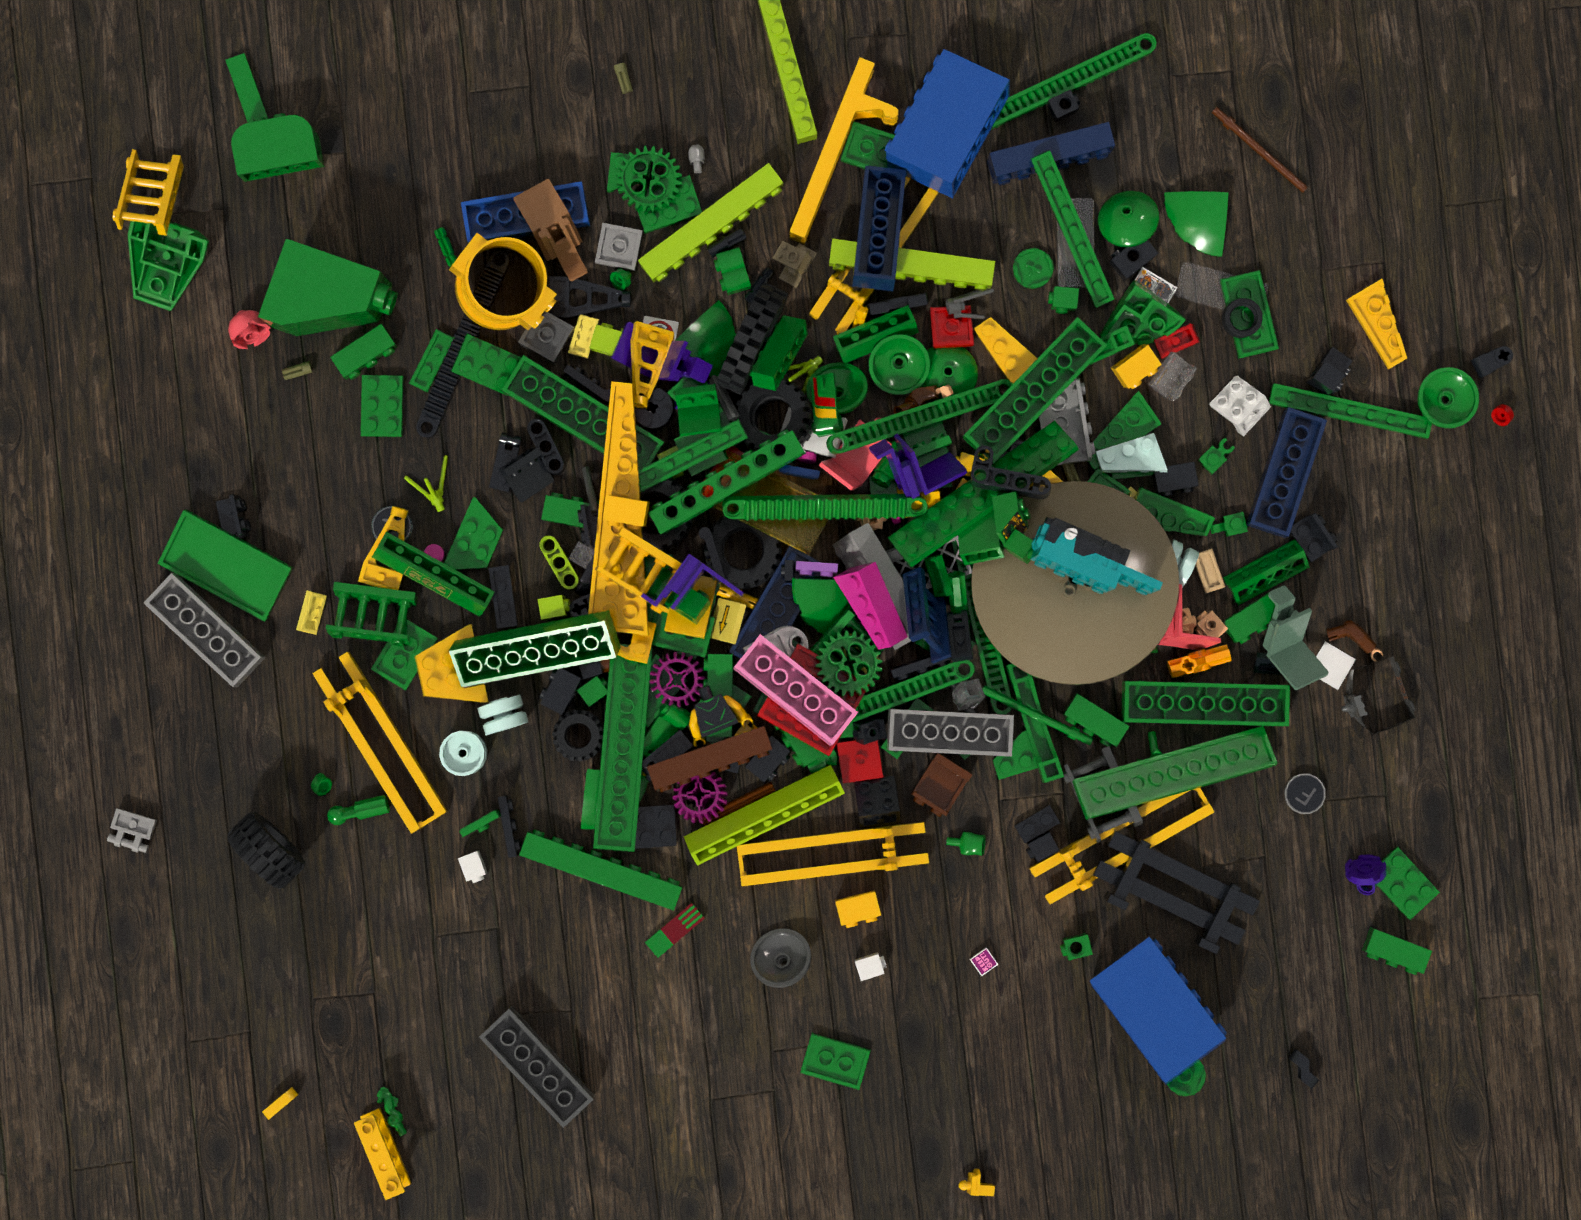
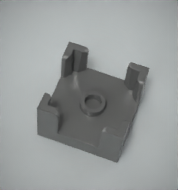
M544 311L542 313L544 319L535 329L532 327L529 330L525 329L518 343L556 365L561 357L559 354L567 340L572 338L575 328L549 312Z

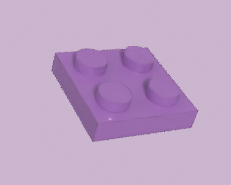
M796 561V571H800L799 575L812 576V572L820 573V577H832L833 574H837L838 564Z

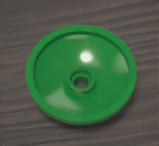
M1123 191L1113 195L1103 204L1098 216V225L1103 237L1110 243L1120 247H1133L1144 243L1155 233L1159 225L1160 216L1158 207L1151 197L1139 191Z
M893 334L883 338L874 346L869 357V372L873 381L880 389L890 394L903 395L911 393L925 382L930 370V359L926 348L919 340L906 334ZM898 358L903 360L900 365L895 363V360Z
M931 347L927 350L930 359V370L925 382L920 387L937 385L940 388L950 385L954 392L952 395L974 389L978 378V369L975 359L964 347ZM950 368L952 374L946 375L944 370ZM939 393V398L934 399L933 401L943 399L941 393Z
M842 362L830 363L822 366L811 375V377L828 373L835 374L836 395L840 396L837 397L838 412L840 414L853 411L866 398L868 392L867 379L864 373L854 365L843 364ZM809 379L807 383V396L812 404L811 382Z
M1452 367L1440 368L1428 374L1420 384L1418 405L1423 416L1433 425L1447 429L1456 428L1467 423L1475 415L1479 405V392L1473 379L1464 371ZM1442 397L1447 399L1446 404L1442 402Z

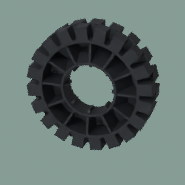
M766 282L762 284L728 351L718 376V385L739 395L743 392L751 378L752 366L757 362L760 351H763L767 339L772 335L774 327L778 322L788 297L787 292Z

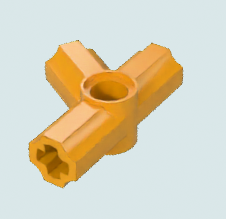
M1227 644L1208 650L1195 651L1187 656L1167 661L1169 673L1174 678L1205 671L1213 666L1230 662L1231 654Z

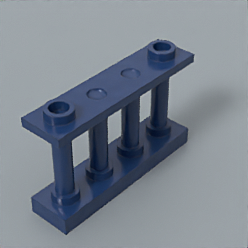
M921 567L904 573L903 583L909 639L912 642L924 639L929 644L931 662L933 664L951 657L945 596L935 597L926 588L925 571Z

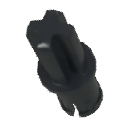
M739 229L726 237L721 236L722 239L706 247L711 257L714 258L716 254L731 250V247L746 240V235L742 229Z

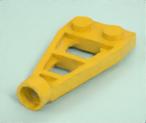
M639 321L634 322L630 341L634 406L637 408H647L648 400L659 379L665 358L673 341L674 332ZM643 346L658 351L654 364L643 362L641 355ZM640 368L652 371L648 384L640 381Z
M392 506L388 521L363 562L358 582L379 588L399 590L403 574L392 568L377 565L376 559L372 558V555L384 534L389 530L397 531L399 534L398 538L402 541L405 540V519L408 510ZM394 516L400 517V518H402V519H401V520H395Z
M648 622L649 635L633 634L631 644L628 647L620 645L621 648L618 655L627 660L647 664L656 623Z

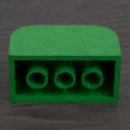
M285 113L274 115V118L266 119L265 117L255 118L253 122L238 127L232 136L231 146L236 172L245 182L325 167L320 140L316 130L304 118L298 115L286 116Z

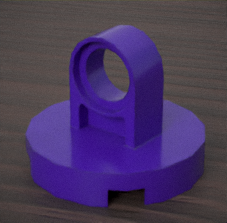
M1359 855L1358 859L1354 861L1350 859L1345 864L1346 878L1348 881L1357 884L1358 891L1363 895L1373 894L1377 883L1384 880L1387 875L1386 863L1381 862L1378 856ZM1364 885H1372V887L1366 888Z

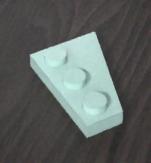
M1154 433L1095 452L1102 473H1122L1127 471L1167 472V467Z

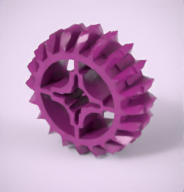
M674 652L673 659H670V655L666 654V662L659 658L658 660L662 665L660 667L657 664L653 665L654 668L658 669L657 673L650 672V675L656 676V680H649L650 683H656V686L652 687L651 690H659L655 697L659 698L663 695L664 698L661 701L663 704L669 699V705H672L673 701H677V707H681L680 701L684 700L687 706L689 705L687 698L690 697L692 701L696 700L693 696L694 692L700 695L698 690H696L697 687L704 688V684L698 683L699 680L705 679V676H698V673L702 672L703 668L696 670L695 667L699 662L696 661L691 664L690 662L693 657L689 656L688 660H685V653L681 654V658H677V652ZM679 662L686 664L688 667L681 672H675L669 664ZM663 669H665L670 676V680L662 688L660 676ZM670 671H672L673 674H677V676L678 674L682 675L684 672H686V674L682 676L683 678H681V682L685 688H683L681 685L677 686V684H673L669 687V685L674 680ZM693 671L694 685L690 691L684 680ZM673 687H679L686 695L673 697L668 695L667 692Z
M715 772L699 779L698 775L691 777L692 782L673 789L674 792L678 793L673 796V800L677 801L674 807L680 808L678 813L680 815L684 814L685 820L691 817L692 823L699 819V822L703 824L704 818L711 822V815L718 818L719 815L716 811H724V808L720 805L727 804V800L723 799V797L728 796V793L723 791L727 786L721 784L723 779L721 777L716 778L717 774ZM703 781L712 783L716 792L705 790ZM695 783V788L687 792L688 788ZM700 792L704 794L701 800L696 797ZM685 800L696 802L698 811L689 809L686 806ZM714 800L713 804L706 809L707 802Z

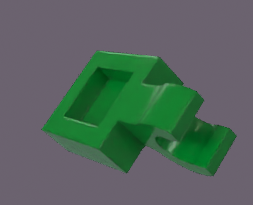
M1243 512L1223 516V523L1212 525L1210 528L1211 534L1225 531L1227 537L1248 532Z

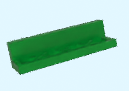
M1294 539L1223 577V579L1232 591L1236 604L1240 605L1306 570L1310 566L1303 548ZM1302 560V564L1292 567L1295 561ZM1283 569L1282 574L1276 577V572ZM1266 579L1264 584L1256 586L1260 580ZM1245 588L1248 589L1246 594L1239 597L1238 592Z

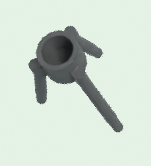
M994 289L974 290L957 297L947 298L946 309L948 315L953 314L954 318L984 319L985 315L961 313V310H965L964 301L993 293Z

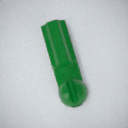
M953 571L948 573L953 594L949 595L951 612L954 614L961 613V610L968 611L965 572Z
M382 795L356 801L354 806L350 807L333 806L329 809L327 817L331 824L341 825L347 819L354 817L360 820L390 813L387 796Z

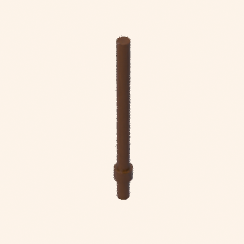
M1218 107L1211 112L1223 122V126L1227 130L1231 129L1302 193L1308 188L1306 184L1235 123L1236 120L1232 116L1228 117Z

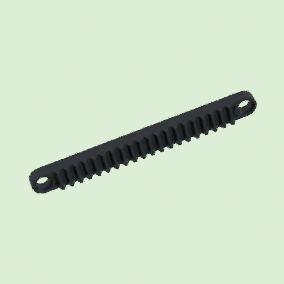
M500 249L493 251L489 256L473 292L476 301L488 311L492 307L510 265L509 255ZM497 255L505 257V263L501 266L494 263V258ZM465 313L417 422V432L424 438H432L436 435L461 376L451 372V369L466 334L478 338L483 328L473 322ZM425 422H430L433 426L432 431L427 434L423 433L422 425Z

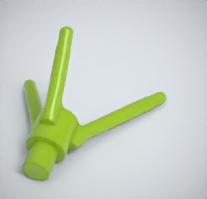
M817 356L813 360L810 359L807 362L790 365L788 370L799 368L802 370L792 375L788 379L789 382L805 373L807 378L802 389L805 394L811 375L823 363V360Z
M446 455L443 458L438 490L434 491L428 478H424V481L430 493L408 476L404 477L406 481L425 495L432 505H435L437 512L445 510L442 496L448 459Z

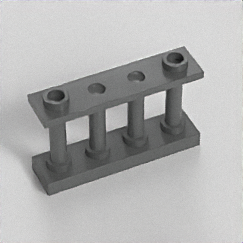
M1109 746L1101 749L1102 755L1099 756L1100 759L1079 768L1070 770L1068 764L1064 765L1063 778L1066 784H1071L1078 802L1079 799L1072 782L1074 778L1102 766L1104 768L1108 767V769L1118 767ZM1137 806L1127 808L1124 815L1098 826H1095L1093 819H1088L1087 822L1090 827L1087 828L1091 840L1095 838L1096 842L1099 843L1101 842L1099 834L1127 822H1133L1134 826L1137 827L1143 824V820Z

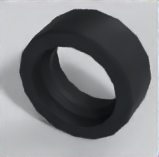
M1239 298L1232 301L1226 306L1222 314V325L1225 331L1236 338H1246L1254 334L1260 328L1263 321L1259 305L1247 298ZM1239 306L1249 308L1254 315L1252 326L1246 330L1236 329L1230 321L1232 311Z

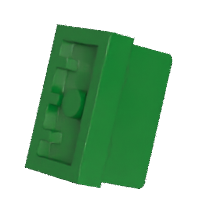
M716 384L674 389L678 408L680 436L721 431Z
M942 421L903 433L905 442L915 452L916 458L949 446L952 443L950 436L946 434Z

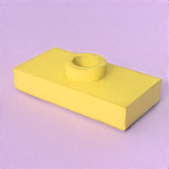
M586 315L578 316L568 351L569 354L586 359L589 358L591 351L589 347L599 319Z
M306 591L296 630L317 635L327 595Z

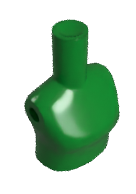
M963 832L960 838L947 837L946 845L958 846L960 853L963 855L983 856L986 836L972 832Z

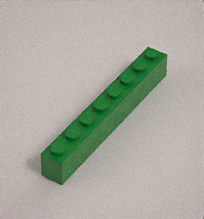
M533 829V832H527L519 854L520 856L667 909L675 910L683 886L679 885L680 881L670 877L668 880L660 878L661 874L650 870L649 873L642 872L641 867L630 864L628 867L621 864L622 860L610 857V860L603 858V853L591 850L589 853L583 850V846L572 843L571 846L564 844V839L553 836L552 839L544 836V832Z

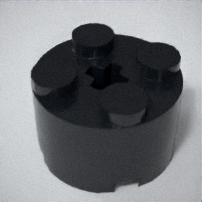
M654 387L648 400L647 408L635 407V420L643 428L653 431L666 427L674 413V406L669 395L662 389ZM654 404L655 407L658 406V408L656 409V413L652 414L651 411H647L648 409H650V405Z

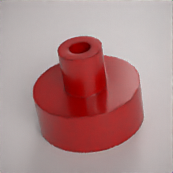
M1500 404L1492 411L1491 417L1497 425L1506 426L1513 420L1514 413L1511 407Z

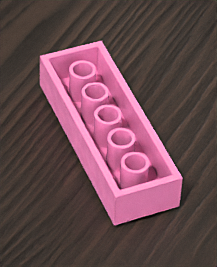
M761 634L733 668L829 746L835 743L858 713Z

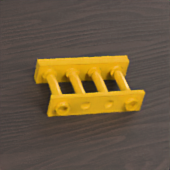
M132 149L131 156L127 157L126 160L127 171L117 209L113 210V221L116 222L119 230H122L124 220L151 223L156 226L159 235L167 236L184 168L181 155H172L171 162L164 164L141 161L137 151ZM139 168L167 172L168 175L167 179L159 181L136 178V173ZM133 186L157 188L163 191L162 197L160 196L159 198L131 195ZM129 203L158 206L159 211L158 214L153 216L127 212Z
M620 527L616 533L620 536V543L604 569L596 566L595 570L599 572L597 576L608 582L611 579L642 598L641 595L643 593L647 594L662 567L665 568L667 565L672 568L673 571L671 573L674 575L682 563L624 527ZM633 544L638 547L636 550L638 553L622 579H619L611 574L626 547ZM651 555L656 558L654 561L655 565L638 591L630 586L629 582L644 557ZM668 597L664 598L658 607L651 604L650 608L659 614L662 611L668 613L669 609L663 606Z
M381 1108L361 1115V1120L354 1122V1125L385 1200L404 1193V1187L412 1183Z

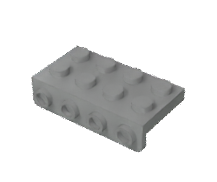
M1076 378L1039 417L1041 430L1053 421H1056L1078 446L1079 450L1057 466L1091 461L1092 455L1095 454L1094 442L1090 443L1089 435L1092 434L1091 423L1086 422V415L1089 414L1087 402L1083 403L1082 395L1086 394L1084 382L1080 383V378Z

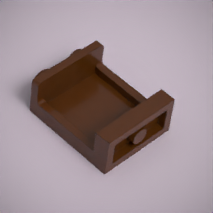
M936 753L911 793L914 796L913 801L921 806H924L926 803L932 807L930 811L939 817L942 814L947 816L972 774L939 753Z

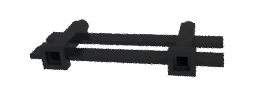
M1114 831L1108 846L1130 857L1123 871L1101 860L1099 861L1093 875L1115 885L1112 893L1107 891L1104 896L1107 902L1126 911L1129 905L1126 897L1128 893H1131L1206 929L1203 936L1198 934L1194 941L1198 946L1217 954L1220 946L1217 944L1220 936L1239 945L1246 930L1228 922V919L1234 907L1253 916L1260 900L1241 892L1242 888L1233 883L1226 885L1150 848L1151 844L1142 839L1137 842ZM1143 863L1219 899L1220 902L1214 914L1137 878Z

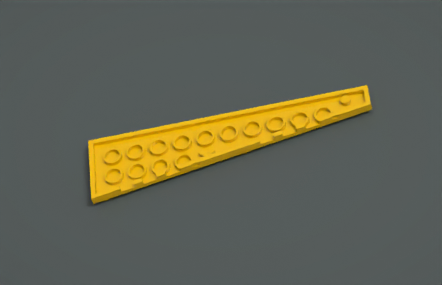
M611 381L588 614L609 610L616 632L649 635L647 601L611 579L608 582L597 576L599 572L595 570L596 566L604 569L620 543V536L616 534L620 527H624L643 539L642 526H640V530L628 528V524L620 523V526L608 525L607 520H602L606 495L640 500L633 384ZM633 544L627 546L611 574L622 579L638 553L636 551L638 547ZM644 559L629 582V585L638 591L645 581Z

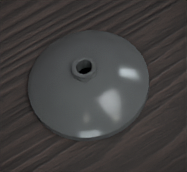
M775 929L769 931L758 939L752 949L750 956L751 968L758 980L767 986L775 988L791 986L801 980L810 967V946L806 939L794 930ZM783 961H787L786 965L781 966Z

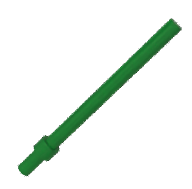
M983 685L980 693L1067 734V737L1072 740L1077 739L1089 746L1093 741L1092 737L1079 732L1080 729L1074 726L1069 727Z

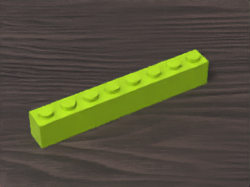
M757 0L797 144L817 139V131L780 0Z
M769 163L638 259L639 264L653 283L656 280L658 282L662 281L668 276V271L673 268L675 270L680 268L685 263L683 260L687 257L693 258L701 251L700 248L703 245L707 244L709 246L717 240L716 236L721 232L725 234L734 227L732 225L737 220L743 221L750 215L749 211L753 208L759 209L766 203L765 199L769 196H777L782 191L783 181Z
M832 239L829 266H832L833 270L845 271L846 268L853 269L854 272L857 242ZM898 248L895 279L905 280L906 277H911L916 282L933 280L934 284L946 285L947 282L954 283V286L958 288H966L969 285L975 286V290L984 291L992 286L995 261Z
M829 765L684 836L690 854L698 866L845 794L832 766Z

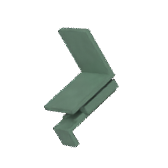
M1286 586L1270 591L1268 597L1276 606L1272 619L1269 622L1263 647L1268 651L1266 656L1294 690H1298L1326 677L1329 673L1303 642L1312 610L1308 608L1300 613L1294 610L1295 597Z

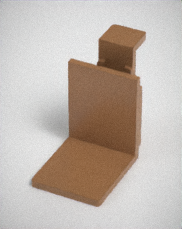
M546 179L515 196L513 199L530 227L545 259L549 261L558 258L571 282L587 274L588 271L575 248L583 241L568 210L550 180Z

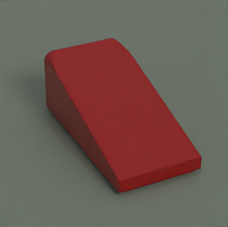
M1190 323L1177 329L1169 336L1164 335L1155 339L1154 342L1162 359L1200 343V339L1194 325Z

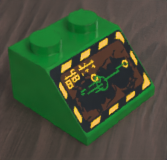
M1017 492L993 496L996 534L1004 545L1015 529L1024 534L1029 528L1028 519H1031L1028 507H1025L1023 498L1020 499Z

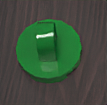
M1199 1060L1168 1083L1167 1086L1177 1095L1186 1097L1199 1092L1206 1080L1205 1068Z

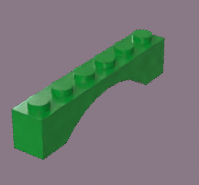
M1012 663L1005 665L1016 701L1042 713L1032 675L1022 671ZM1020 712L1042 782L1046 783L1064 777L1047 725Z

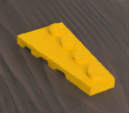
M1383 279L1346 300L1387 369L1407 359L1400 333H1398L1395 324L1396 320L1389 305L1390 301L1385 292Z
M991 317L973 329L1003 374L1012 384L1038 359Z

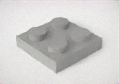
M602 223L595 264L635 271L643 230Z

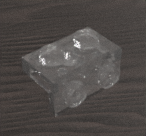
M1171 351L1148 385L1165 399L1175 401L1182 394L1186 384L1193 378L1197 367L1188 364L1178 354Z

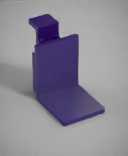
M627 322L611 358L632 369L630 341L634 324ZM672 341L658 380L679 381L680 378H693L700 383H706L712 365L698 357H691V351L686 349L688 342ZM643 346L641 349L643 362L654 364L658 351ZM640 368V374L651 379L652 371Z
M895 434L894 438L899 452L894 451L893 447L885 439L869 447L870 452L877 459L887 456L898 489L903 490L905 497H911L912 499L920 496V492L927 495L968 473L967 469L950 452L920 467L915 452L898 434Z
M688 554L655 601L644 593L641 597L653 606L658 607L662 600L667 598L671 591H674L679 596L670 608L676 611L704 571H707L740 596H743L745 593L698 559Z

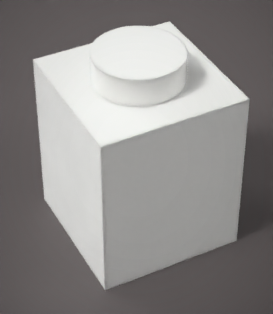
M480 850L458 858L466 882L472 880L473 883L484 879L483 875L488 873Z
M878 952L855 959L861 981L885 974L883 969L887 968L884 957H879Z

